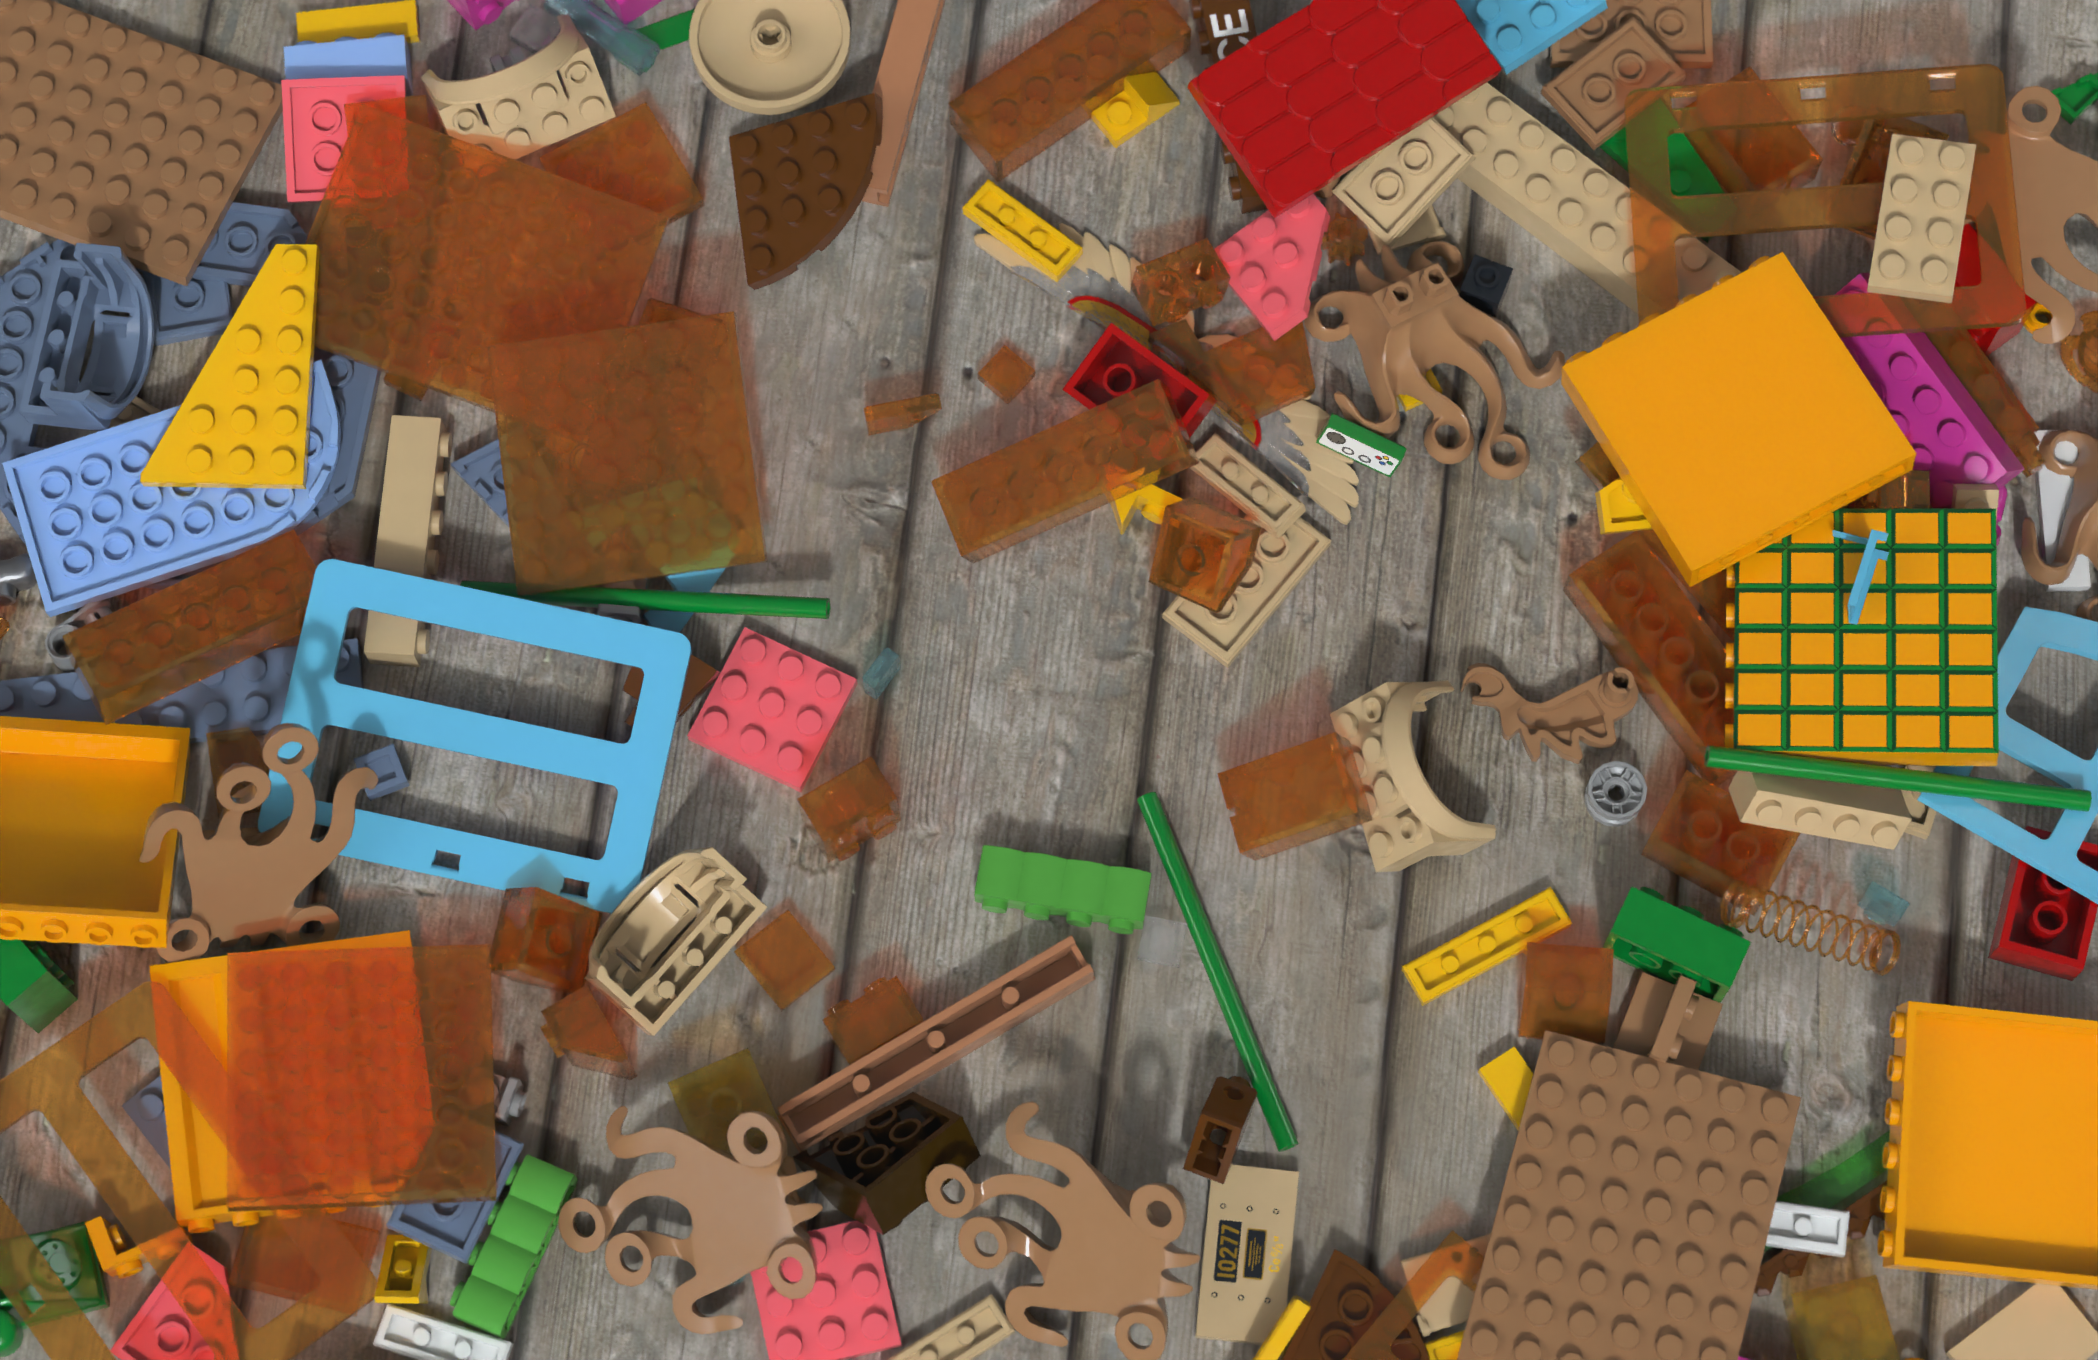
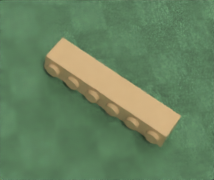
M392 415L374 568L430 579L431 575H437L439 552L434 550L435 535L442 534L444 520L443 511L438 510L440 496H446L448 488L447 471H443L444 457H450L452 452V433L446 431L441 418ZM369 610L364 653L370 664L420 667L422 654H428L430 646V631L425 629V622Z

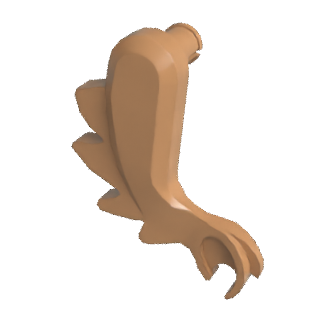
M1476 663L1467 668L1468 672L1463 679L1460 692H1463L1469 683L1479 685L1481 692L1479 695L1472 697L1471 704L1494 708L1499 713L1503 738L1510 740L1517 733H1520V738L1531 761L1537 762L1541 755L1540 742H1543L1561 758L1576 764H1580L1583 759L1579 740L1588 746L1599 749L1611 748L1615 745L1614 723L1632 712L1638 700L1639 692L1633 674L1628 669L1620 667L1598 675L1545 702H1529L1513 689L1504 674L1495 667L1484 663Z

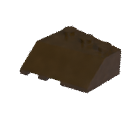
M912 1092L867 1116L866 1126L848 1134H844L841 1130L827 1138L830 1143L829 1146L812 1155H809L807 1150H804L793 1156V1159L803 1172L815 1171L817 1173L816 1179L812 1182L837 1210L885 1235L888 1231L898 1227L903 1219L921 1204L928 1202L925 1191L926 1180L935 1167L942 1164H955L967 1170L968 1166L981 1155L961 1115ZM950 1178L946 1179V1180L944 1181L942 1187H944V1186H945L948 1182H950L952 1179H950Z

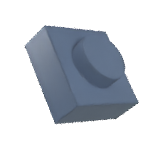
M394 744L354 758L357 768L367 767L377 774L378 783L373 790L364 788L370 801L410 786Z

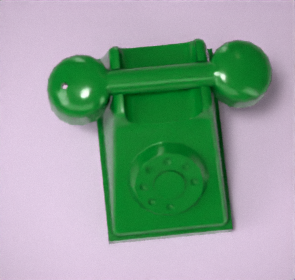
M87 1221L57 1229L0 1239V1357H7L18 1350L24 1338L23 1329L61 1320L64 1316L69 1318L110 1307L103 1270L85 1225Z

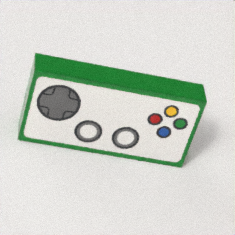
M1331 414L1316 440V443L1387 477L1392 476L1402 462L1407 450L1404 446L1336 414Z

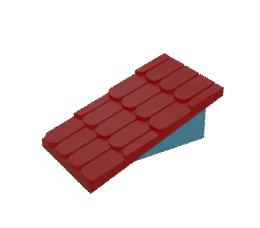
M1313 0L1303 9L1251 39L1245 46L1202 71L1199 76L1190 80L1187 88L1275 219L1498 76L1502 68L1495 57L1489 52L1490 50L1471 22L1467 20V16L1456 0Z

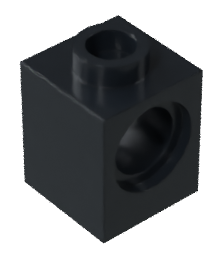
M1475 254L1461 286L1459 296L1472 306L1497 317L1509 287L1513 268Z

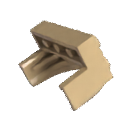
M569 15L557 16L561 30L552 42L530 57L509 67L465 80H443L438 78L431 69L426 71L421 77L435 113L448 136L467 180L616 117L591 51ZM557 70H559V73L564 83L563 85H561L560 80L556 73ZM480 103L486 119H481L476 104Z
M1448 680L1386 682L1330 714L1376 872L1401 871L1428 856L1464 855L1495 839V825L1464 820L1450 811L1439 800L1426 781L1415 755L1411 735L1412 713L1426 711V701L1441 693L1454 691L1453 686Z
M713 847L682 851L649 873L611 913L592 943L589 952V973L585 979L647 1035L655 1036L767 909V906L743 885L747 878ZM674 884H680L698 901V907L680 892ZM695 918V921L691 924V926L675 942V944L660 959V961L654 967L650 968L653 965V963L657 960V958L661 955V953L666 949V947L673 941V939ZM616 951H617L622 957H624L633 967H635L639 972H635L628 964H626V963L617 955Z

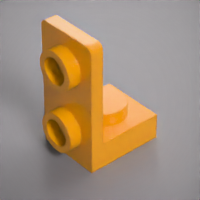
M102 1216L85 1222L102 1270L111 1277L118 1275L119 1279L141 1272L144 1269L142 1264L158 1257L160 1261L172 1259L180 1255L184 1249L183 1246H186L188 1242H193L191 1234L181 1227L122 1253L121 1250L127 1248V1244L117 1223L111 1225Z

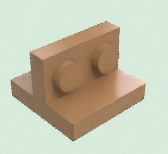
M1642 972L1613 1048L1650 1057L1664 1063L1669 1062L1699 1070L1723 1004L1694 993L1697 982L1680 975L1674 985Z

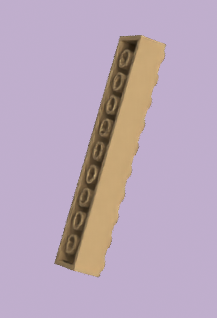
M1483 84L1433 117L1476 158L1458 176L1461 182L1643 319L1654 313L1662 315L1675 308V305L1682 298L1690 294L1698 296L1710 290L1716 281L1726 275H1733L1734 277L1742 273L1490 84Z

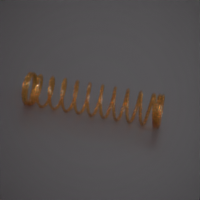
M1738 880L1731 884L1722 899L1720 914L1726 926L1737 929L1745 922L1748 933H1753L1760 927V933L1763 938H1767L1774 933L1776 941L1782 943L1789 937L1792 947L1796 948L1803 943L1806 952H1812L1818 947V952L1822 957H1826L1832 952L1835 961L1838 962L1847 956L1850 966L1854 967L1861 962L1865 971L1872 970L1874 974L1881 976L1888 974L1895 967L1900 956L1901 941L1896 931L1886 928L1879 930L1874 924L1869 923L1865 925L1859 919L1850 920L1847 915H1835L1832 910H1821L1816 905L1807 906L1801 900L1792 901L1789 896H1777L1774 891L1767 890L1763 892L1759 886H1749L1747 882ZM1742 886L1744 890L1733 904L1729 921L1728 906L1731 897L1736 889ZM1751 890H1757L1760 894L1751 903ZM1769 894L1772 895L1775 899H1773L1766 907V900L1764 895ZM1744 895V902L1741 911L1739 912L1738 916L1734 919L1736 907L1740 899ZM1762 897L1761 916L1755 928L1750 929V913L1755 903ZM1780 899L1789 902L1782 911L1780 910ZM1776 902L1777 914L1774 925L1770 932L1765 934L1763 932L1765 917L1768 910ZM1794 904H1800L1803 906V909L1795 917ZM1791 906V923L1784 938L1780 939L1778 937L1779 923L1786 910ZM1808 909H1815L1818 913L1810 921ZM1806 912V926L1802 938L1798 943H1793L1792 935L1796 922L1801 914ZM1823 914H1830L1833 918L1824 926ZM1820 916L1821 928L1819 937L1812 948H1808L1807 937L1809 930L1816 918ZM1842 918L1845 919L1847 923L1844 924L1839 930V923L1837 919ZM1835 921L1833 943L1828 952L1823 953L1821 949L1823 936L1829 925ZM1852 923L1861 925V928L1855 934H1853ZM1849 925V944L1843 956L1839 958L1836 956L1837 942L1843 930ZM1866 928H1873L1876 932L1868 939ZM1864 930V946L1861 955L1856 962H1851L1850 952L1854 940ZM1878 934L1869 953L1870 967H1866L1864 960L1866 950L1872 939ZM1890 935L1893 940V953L1887 966L1879 971L1876 964L1881 956L1882 941L1886 936Z

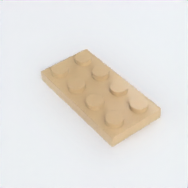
M1892 134L1867 292L1952 303L1976 144Z

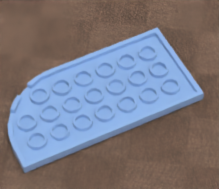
M322 360L313 362L306 489L143 486L140 483L141 473L181 405L3 462L5 475L48 616L53 617L83 607L88 603L102 601L254 551L278 540L301 523L326 492L333 477L340 451V417Z

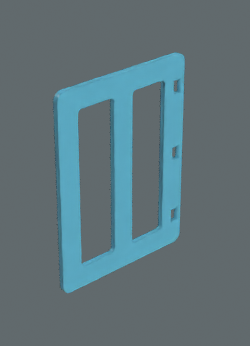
M327 559L321 562L315 570L280 724L296 723L308 728L318 740L319 747L323 730L327 726L332 725L615 786L618 796L605 854L599 860L356 808L352 836L345 848L338 854L612 913L642 879L691 658L692 646L685 635L675 631L351 562ZM355 608H361L641 668L644 672V679L630 740L621 744L340 684L336 680V672L350 612ZM293 741L285 743L280 747L278 756L291 759L300 752L302 745ZM317 756L311 764L302 770L310 779V782H312ZM271 769L268 776L271 781L270 793L262 803L258 820L260 833L273 828L289 817L294 807L293 793L289 783L284 776ZM315 800L316 816L314 824L330 827L333 804ZM437 851L461 855L459 870L434 865ZM566 878L589 882L588 897L562 892Z

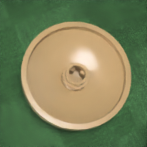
M699 0L690 23L689 42L696 71L706 87L716 97L726 104L745 112L777 115L790 113L814 103L835 85L842 75L849 58L851 31L848 14L842 0Z

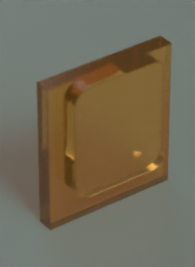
M789 910L785 911L734 951L781 1012L836 970Z

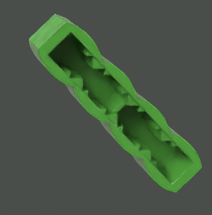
M983 845L974 898L975 902L982 904L981 908L983 910L993 913H1006L1007 908L1023 910L1024 916L1035 920H1048L1049 915H1059L1066 917V923L1073 926L1090 927L1091 922H1101L1108 924V930L1112 932L1132 934L1134 929H1143L1152 873L1127 867L1107 866L1091 861L1065 859L1048 854Z
M528 1154L522 1163L516 1161L506 1182V1185L511 1187L504 1203L497 1201L488 1219V1225L492 1227L491 1232L485 1243L479 1241L471 1254L469 1265L473 1267L472 1273L466 1283L463 1281L458 1283L451 1297L450 1305L455 1307L452 1315L456 1319L501 1339H505L519 1311L522 1300L535 1277L541 1259L556 1231L560 1210L571 1199L578 1182L575 1174Z

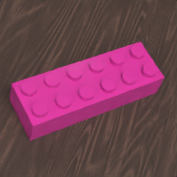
M1870 272L1857 275L1826 301L1820 309L1915 450L1916 457L1913 469L1908 472L1911 479L1933 508H1952L1954 484H1996L1998 489L2002 488L2025 470V468L1898 296L1867 292Z

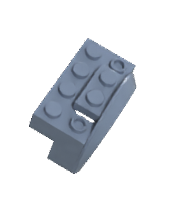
M76 243L74 257L77 261L55 259L19 413L30 424L102 431L109 428L111 419L117 417L131 403L144 384L150 367L154 344L153 309L144 279L120 247ZM105 310L128 312L131 317L103 315L101 313ZM95 320L91 354L86 371L80 382L79 376L92 323Z

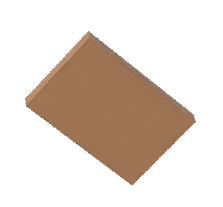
M1632 17L1544 85L1541 89V94L1593 150H1596L1682 83L1687 73L1640 23Z

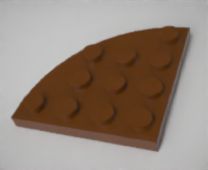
M875 92L729 136L747 285L752 289L756 290L773 284L799 270L797 265L809 258L818 249L822 252L840 234L854 215L873 176L870 169L874 160L876 146L881 145L883 124L882 99Z
M1334 1249L1309 1302L1311 1308L1298 1326L1283 1360H1429L1421 1336L1403 1305L1398 1303L1391 1292L1380 1283V1280L1356 1260Z

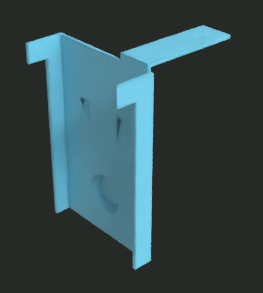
M1871 529L1869 539L1833 530V537L1866 545L1848 601L1849 623L1857 625L1878 559L1887 561L1889 552L1875 549L1877 540L1886 542L1889 533Z

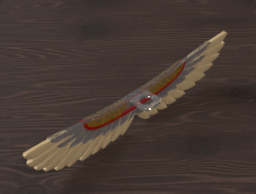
M1064 223L1059 224V231L1083 247V254L1058 283L993 235L977 234L974 237L976 246L1008 267L1011 273L1054 297L1104 330L1107 329L1110 323H1113L1218 400L1211 410L1228 423L1256 451L1263 455L1305 497L1309 496L1340 523L1347 525L1351 521V511L1347 504L1356 508L1359 500V495L1352 486H1357L1359 479L1355 471L1348 465L1353 464L1354 460L1316 443L1319 433L1330 415L1319 406L1307 402L1306 400L1311 399V394L1302 386L1292 383L1293 378L1286 372L1273 369L1275 363L1272 360L1253 356L1256 354L1254 348L1245 344H1236L1238 341L1237 337L1221 334L1209 335L1194 340L1195 321L1192 306L1187 299H1184L1181 304L1179 294L1171 285H1167L1165 292L1159 276L1154 271H1150L1147 276L1144 266L1133 257L1130 258L1129 262L1128 257L1121 249L1110 245L1108 252L1101 242L1089 232H1085L1083 237L1072 227Z

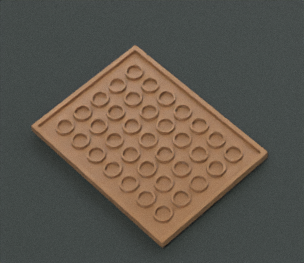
M0 0V218L73 245L85 243L120 247L134 267L188 286L283 111L282 85L51 0Z
M1545 1030L1457 1360H1738L1802 1097L1669 1062L1664 1063L1650 1057Z

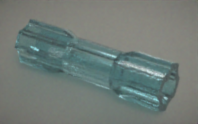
M546 0L544 3L546 12L558 19V15H569L581 33L612 53L615 60L638 76L644 72L647 73L655 63L656 57L660 52V47L657 43L638 30L627 27L595 5L591 0Z

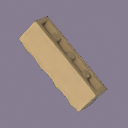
M1737 771L1728 787L1740 822L1886 849H1895L1912 819L1901 790L1746 771Z

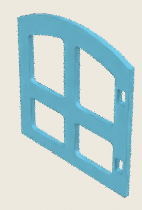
M2024 607L1998 653L1999 750L2065 788L2090 790L2092 800L2089 811L2064 809L2049 838L2044 840L1970 798L1921 792L1917 800L2098 904V872L2080 862L2077 858V851L2098 814V746L2090 760H2083L2011 719L2006 714V707L2040 647L2069 652L2098 661V622L2062 612ZM1936 766L1933 772L1969 776L1974 766Z

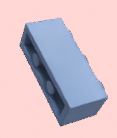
M381 33L376 35L375 38L356 39L353 37H341L336 39L335 42L316 43L313 41H301L296 43L295 46L283 47L285 79L404 75L406 79V96L413 95L410 50L404 35Z

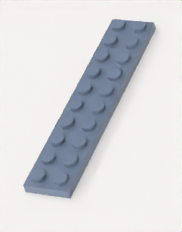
M358 638L344 640L337 667L336 680L340 684L364 689L360 642ZM298 645L0 681V716L190 728V744L266 735L271 728L281 723Z

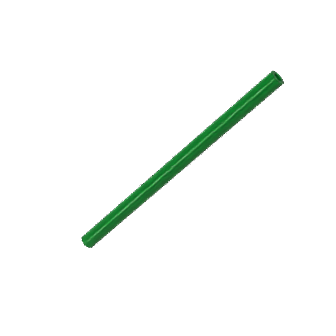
M462 580L460 584L463 587L553 606L598 608V604L634 606L639 607L640 610L815 619H829L831 610L829 598L468 580Z
M1710 745L1706 747L1704 757L1705 767L2084 812L2089 811L2092 800L2090 790Z
M1156 792L1146 793L1140 796L1137 802L1251 1085L1258 1092L1257 1099L1278 1152L1286 1151L1297 1146L1299 1143Z

